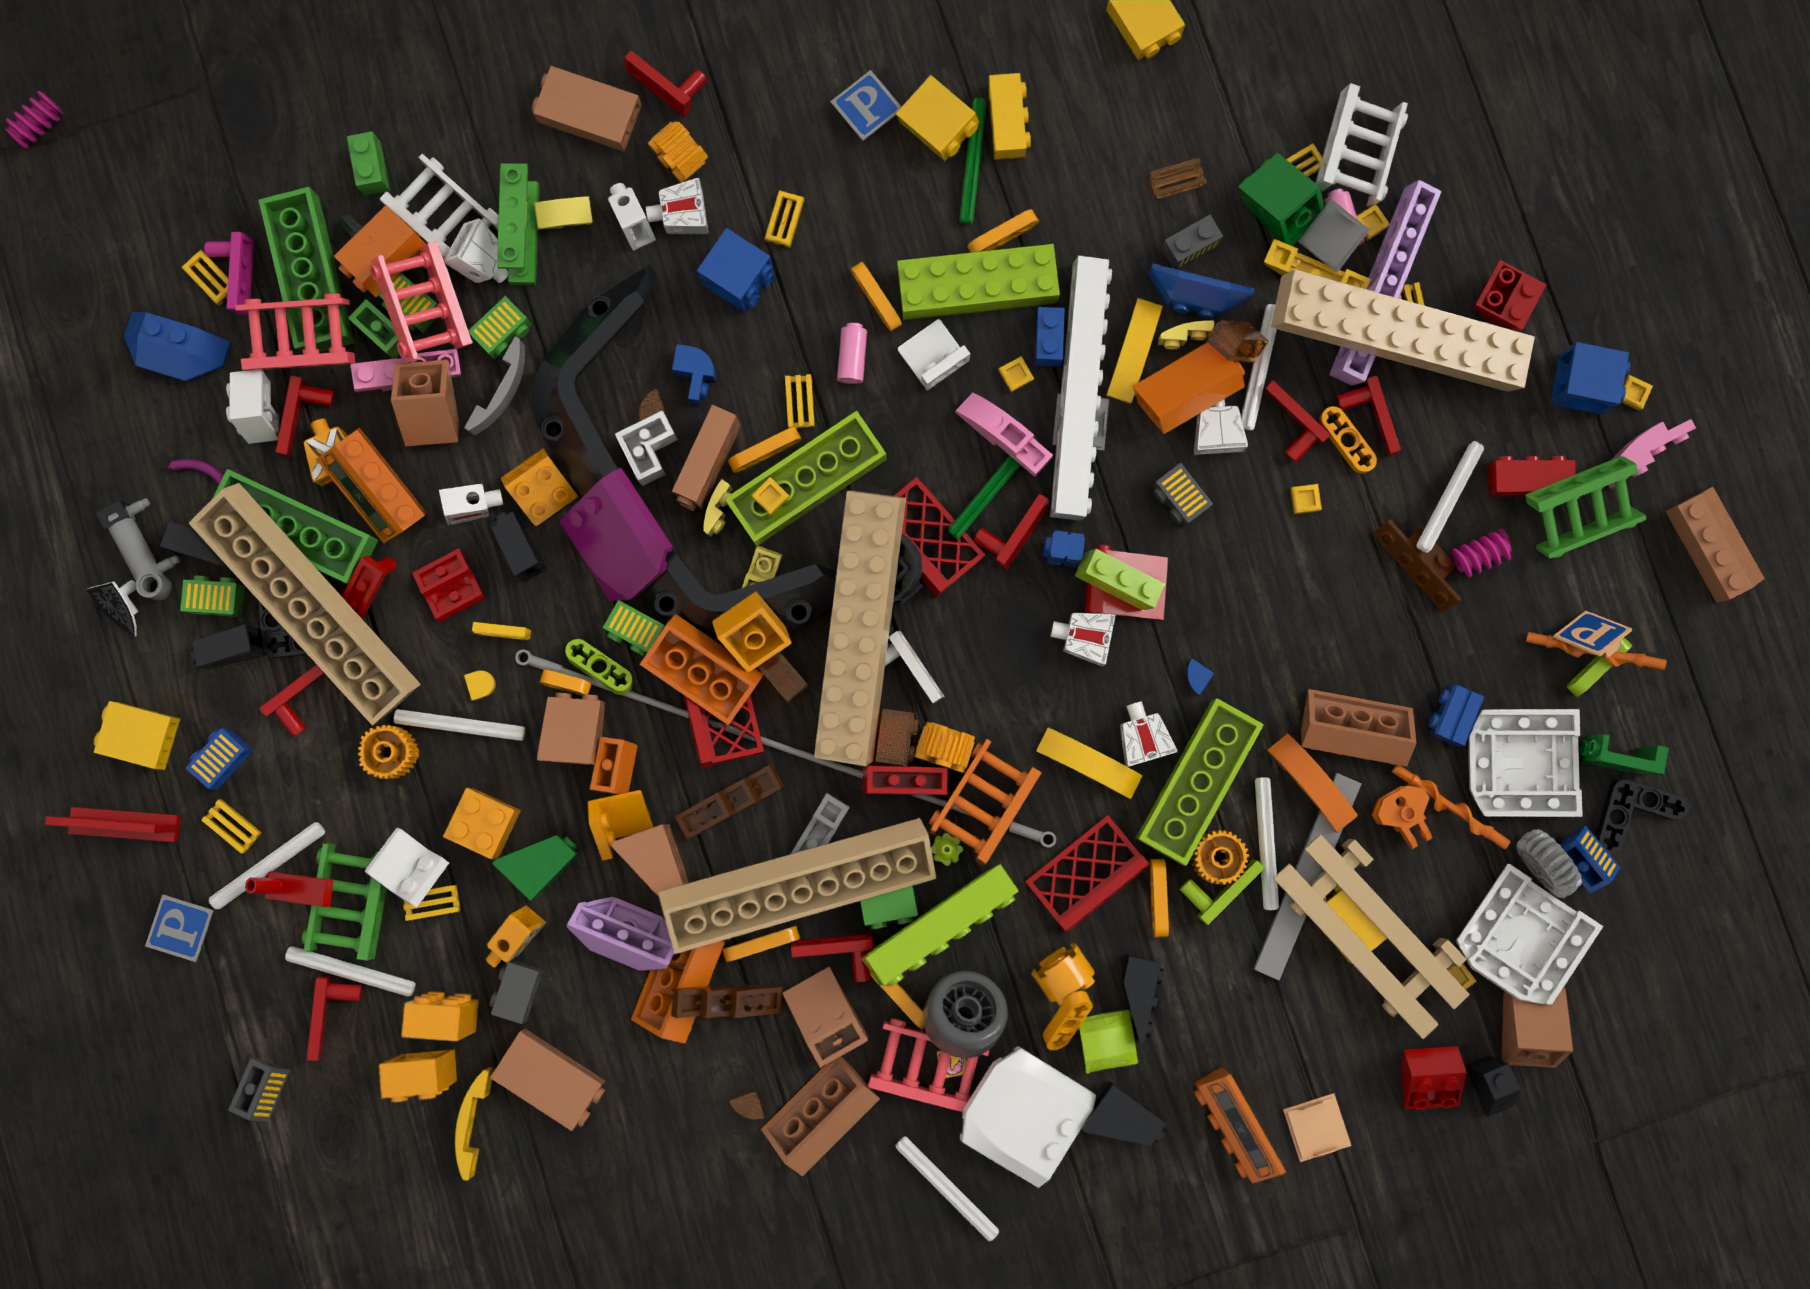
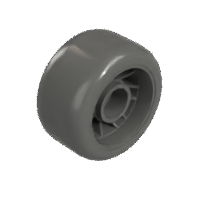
M957 971L940 979L931 990L923 1009L924 1028L932 1043L944 1053L958 1058H973L990 1050L1004 1031L1008 1018L1007 1003L1000 988L985 975L973 971Z

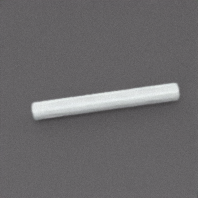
M1267 304L1265 307L1241 414L1245 430H1253L1255 428L1277 330L1271 328L1275 304Z
M1473 441L1468 445L1417 543V548L1423 552L1428 553L1432 550L1484 450L1482 444Z
M399 709L394 714V723L519 741L524 740L525 727Z
M1267 777L1256 778L1255 790L1260 863L1265 867L1261 871L1263 908L1265 910H1277L1279 908L1278 885L1273 879L1277 875L1271 782Z
M314 822L209 898L214 909H221L246 891L245 883L248 878H264L269 872L274 871L323 836L325 830L319 822Z
M294 946L289 947L285 955L286 961L404 996H412L415 990V982L311 951H304V949Z
M907 1137L901 1138L896 1144V1149L988 1241L995 1239L999 1233L998 1228Z

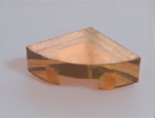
M657 389L651 391L643 399L639 409L640 421L660 411H663L666 415Z
M756 1091L730 1100L734 1110L745 1118L762 1119L765 1117Z

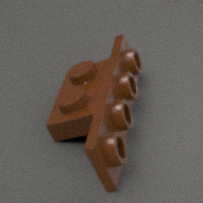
M1390 519L1372 533L1442 613L1459 602L1461 597L1444 580L1456 567V564L1436 542L1428 553L1417 548V543L1424 531L1422 527L1418 528L1407 538Z

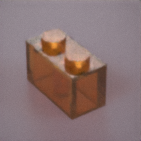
M1221 320V322L1217 323L1211 331L1212 335L1207 340L1228 361L1255 362L1269 342L1248 322Z
M780 652L758 666L788 703L809 687Z
M882 709L876 763L907 767L908 761L913 762L915 746L910 745L911 735H917L919 722L918 719H914V713Z

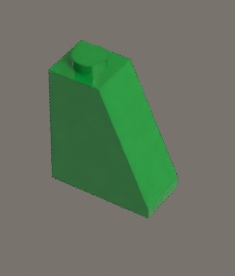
M556 835L498 858L492 864L532 901L536 900L580 853L576 850L578 845L568 835L565 837Z

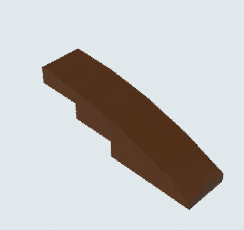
M770 764L675 816L688 840L781 790L785 786L773 764Z
M724 985L673 989L671 1016L675 1018L693 1016L705 1018L731 1016L733 1018L779 1014L781 1013L783 987L774 985Z

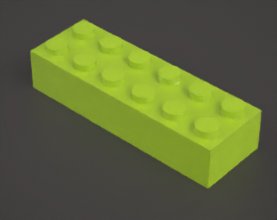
M1054 244L897 261L903 320L1058 303L1060 296Z
M855 411L726 497L725 500L757 547L886 461L887 455L862 417ZM769 477L789 495V498L772 515L752 498V495Z
M1218 698L1213 699L1135 839L1177 863L1186 866L1264 724Z
M1001 864L993 866L864 955L861 959L879 985L891 987L904 978L901 973L907 969L914 971L925 964L926 960L924 957L930 953L931 955H937L949 947L947 941L951 938L954 940L960 939L971 931L969 928L971 924H981L992 917L991 910L994 908L1003 909L1015 900L1013 895L1019 891Z

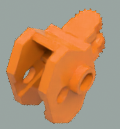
M1400 786L1377 799L1371 814L1376 824L1394 827L1396 832L1401 833L1412 850L1418 846L1415 837L1409 829L1414 825L1425 841L1432 839V835L1424 822L1426 819L1424 811L1429 801V796L1424 788Z

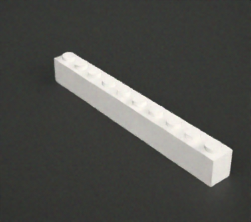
M1078 256L1073 262L1060 400L1061 416L1057 433L1050 517L1081 521L1091 511L1092 499L1088 498L1089 488L1093 486L1094 473L1090 471L1091 462L1094 463L1096 458V447H1093V437L1097 436L1099 427L1098 421H1095V414L1100 408L1101 396L1097 395L1098 386H1101L1103 379V370L1099 369L1100 360H1103L1105 355L1102 335L1106 334L1108 324L1107 319H1104V312L1108 309L1110 295L1106 294V289L1112 277V269H1108V259Z

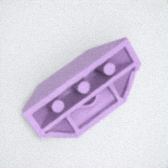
M615 897L598 899L588 903H578L567 924V928L589 950L639 971L667 969L674 955L667 924L662 916Z

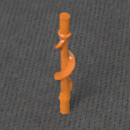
M1528 632L1526 642L1543 645L1547 648L1557 647L1578 658L1584 653L1592 654L1557 640L1552 635L1547 636ZM1616 651L1608 658L1605 653L1601 655L1609 664L1615 667L1624 663H1633L1641 668L1645 666L1665 670L1667 662L1665 659L1646 656L1645 653L1631 654Z
M1395 765L1391 771L1407 782L1409 786L1424 788L1428 796L1435 800L1434 809L1437 812L1448 809L1468 822L1472 834L1483 835L1484 838L1490 839L1504 850L1511 841L1494 830V827L1483 825L1472 817L1468 805L1465 803L1453 804L1441 796L1434 782L1421 780L1419 776L1412 774L1401 765Z

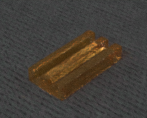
M1199 158L1149 172L1150 182L1156 199L1203 186L1207 182L1203 176V169L1200 167ZM1190 168L1195 169L1156 181V178L1167 176ZM1197 176L1196 180L1159 190L1160 186Z

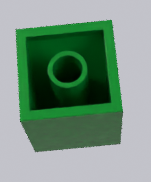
M1279 153L1266 160L1256 172L1246 177L1241 185L1238 186L1242 202L1278 241L1293 246L1301 239L1324 208L1320 187Z

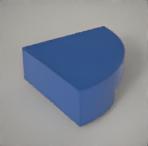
M1191 659L1187 667V678L1191 689L1199 696L1214 673L1194 659Z

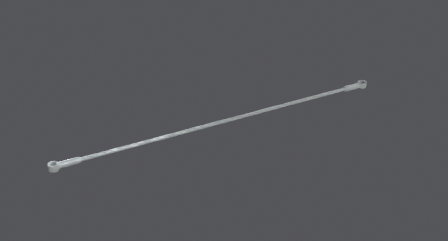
M522 649L515 655L516 662L522 666L530 665L542 670H550L586 680L592 683L591 685L609 690L591 677L565 669L563 665L534 656L530 651ZM523 653H527L528 660L522 663L520 656ZM632 691L623 695L689 718L687 711ZM712 719L708 720L709 726L721 729L724 723ZM727 725L724 730L738 736L742 732L730 725ZM745 733L743 735L744 738L755 741V739L749 736L748 734ZM761 737L762 744L863 779L862 771L831 760L814 758V755ZM911 795L943 807L948 802L931 795ZM955 805L951 807L954 811L969 815ZM1013 821L1008 827L1009 832L1038 841L1044 847L1049 848L1056 843V836L1052 832H1041ZM1046 834H1050L1053 837V841L1049 845L1043 842V837Z

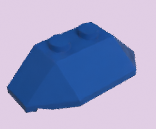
M1154 263L1149 272L1150 279L1167 306L1173 307V310L1178 313H1197L1200 318L1206 320L1218 319L1250 300L1255 288Z
M132 312L124 334L137 367L186 382L213 370L223 368L232 344L230 341L196 327L147 312Z

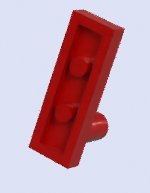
M630 51L624 57L625 71L683 117L691 111V97L707 81L701 71L695 70L677 88L633 51Z
M1377 375L1367 378L1365 387L1337 395L1338 405L1341 410L1371 402L1388 457L1399 454L1401 448Z
M290 376L276 453L280 457L291 458L301 402L332 407L334 391L305 386V382L301 377Z
M1272 381L1265 388L1264 391L1305 429L1285 451V454L1296 463L1316 441L1322 444L1331 434L1276 382Z
M1041 494L1038 495L1007 543L983 528L976 534L974 542L998 556L996 558L998 565L1008 570L1050 507L1049 500Z
M368 555L362 557L342 595V598L362 620L385 576L396 569V562L391 557H385L377 562Z
M315 665L259 709L265 716L275 714L293 737L297 736L307 727L287 703L324 676L325 673L318 665Z
M269 872L267 878H248L245 883V890L249 894H265L267 899L330 907L334 880L282 872Z
M872 934L796 940L791 944L792 957L852 952L854 981L864 982L870 980V971L861 958L868 953V950H873Z
M318 976L316 978L307 1060L318 1061L322 1057L328 999L360 1002L362 985L330 983L331 976Z

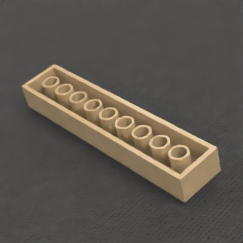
M1293 270L1281 276L1271 328L1507 392L1525 388L1535 338L1531 335L1298 270Z
M239 483L222 489L189 522L193 529L371 725L386 717L421 685Z
M847 491L814 758L867 766L873 762L906 498Z
M918 818L658 892L674 954L930 881L936 879L929 835L921 819Z

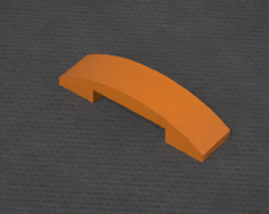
M1286 734L1267 750L1280 767L1290 774L1318 807L1319 813L1336 833L1358 816L1328 775L1289 734Z

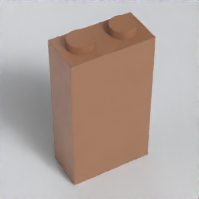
M550 66L548 74L545 73L542 78L540 96L534 99L532 105V112L537 122L625 152L642 106L639 96Z
M711 406L672 490L680 506L690 511H694L695 508L703 509L740 430L741 425L737 415L717 406Z
M527 1029L519 1032L490 1077L571 1131L577 1125L582 1127L591 1114L587 1111L592 1102L597 1104L605 1092V1089L602 1088L605 1083L604 1079Z

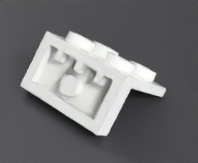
M939 319L898 347V352L927 391L970 360V352L965 346L960 348Z
M396 828L365 872L401 899L417 908L449 862L429 851L402 829Z

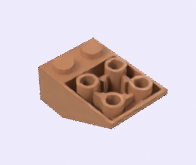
M830 966L783 992L802 1035L820 1068L868 1041L867 1033Z

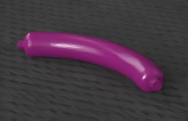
M178 459L171 461L170 465L167 466L169 470L173 471L182 469L201 471L214 479L218 485L224 476L211 464L195 459Z

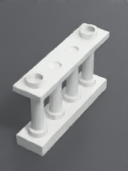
M1350 83L1340 93L1316 184L1320 187L1321 191H1325L1332 184L1338 183L1367 193L1369 198L1366 206L1372 207L1378 202L1383 201L1387 194L1388 187L1385 185L1400 130L1407 121L1408 114L1405 112L1408 103L1402 102L1393 111L1360 100V97H1358L1360 86ZM1357 110L1388 121L1389 125L1386 135L1354 125V122L1351 121L1353 112ZM1350 134L1383 146L1380 158L1376 159L1347 149V146L1344 145L1346 136ZM1346 159L1376 170L1373 183L1371 184L1340 173V170L1337 169L1339 161Z
M421 154L419 159L426 169L400 196L396 195L393 198L386 192L380 198L384 205H387L427 244L437 241L444 259L450 250L444 243L447 240L445 237L472 208L483 217L481 221L488 228L492 225L498 231L499 216L491 208L485 210L442 172L444 167L435 158L432 157L429 160L423 154ZM436 175L445 185L419 213L415 212L412 215L407 210L408 202ZM454 191L464 202L437 230L434 229L431 232L425 226L428 223L426 220Z

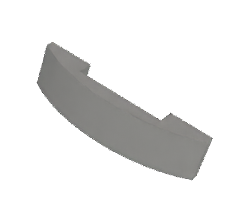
M514 337L502 359L510 367L487 409L477 405L464 427L473 435L482 432L500 417L518 389L525 364V345L517 337Z
M827 793L791 854L828 844L850 807Z

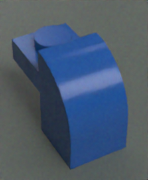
M677 344L672 370L675 376L692 378L688 399L691 404L701 406L702 399H707L709 383H706V381L716 382L715 368L709 356L696 347Z

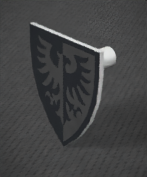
M130 580L120 588L113 581L86 589L99 608L116 625L132 636H137V625L134 615L138 610L128 597L130 593L136 590V583L133 580Z

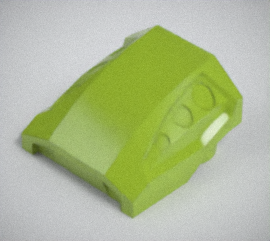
M1129 1009L1101 1013L1085 1018L1079 1030L1086 1074L1104 1069L1138 1064Z

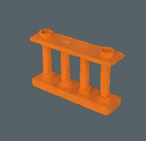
M986 739L983 745L977 744L970 756L974 760L942 812L936 810L928 823L932 825L930 830L932 835H935L940 827L974 848V852L978 854L975 861L982 866L986 865L1042 773L1033 767L1029 774L1025 771L1022 773L989 753L987 749L991 741ZM980 760L1016 781V785L1020 787L1016 795L1014 796L1011 793L1007 795L973 774ZM968 782L1002 803V807L1006 809L1002 818L998 816L994 818L959 796L966 783ZM955 805L989 826L988 830L992 831L987 841L983 838L980 840L947 820L945 817L951 807Z

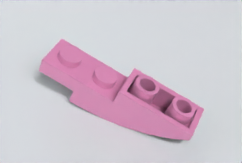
M457 349L417 353L419 358L411 362L448 360L451 378L461 376ZM397 358L350 364L355 392L382 389V391L392 390L395 364L406 363L405 359Z
M972 393L955 411L956 414L994 446L997 444L1034 477L1053 457L1047 449L1033 438L1034 434L1002 409L975 393Z
M1691 419L1670 430H1667L1664 422H1661L1631 440L1613 459L1624 456L1636 463L1638 473L1632 475L1634 478L1648 471L1646 465L1655 461L1654 455L1666 450L1664 444L1670 441L1674 445L1689 438L1687 433L1696 429ZM1615 482L1608 485L1610 489L1615 487Z

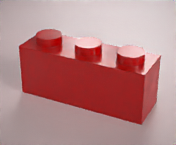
M1512 456L1497 457L1496 461L1488 465L1489 496H1525L1528 493L1576 474L1575 460H1566L1565 456L1549 457V460H1539V456L1523 457V460H1513Z
M863 767L862 794L947 795V768Z

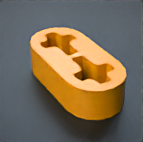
M543 670L539 682L544 686L580 696L588 695L592 684L586 680L550 670Z

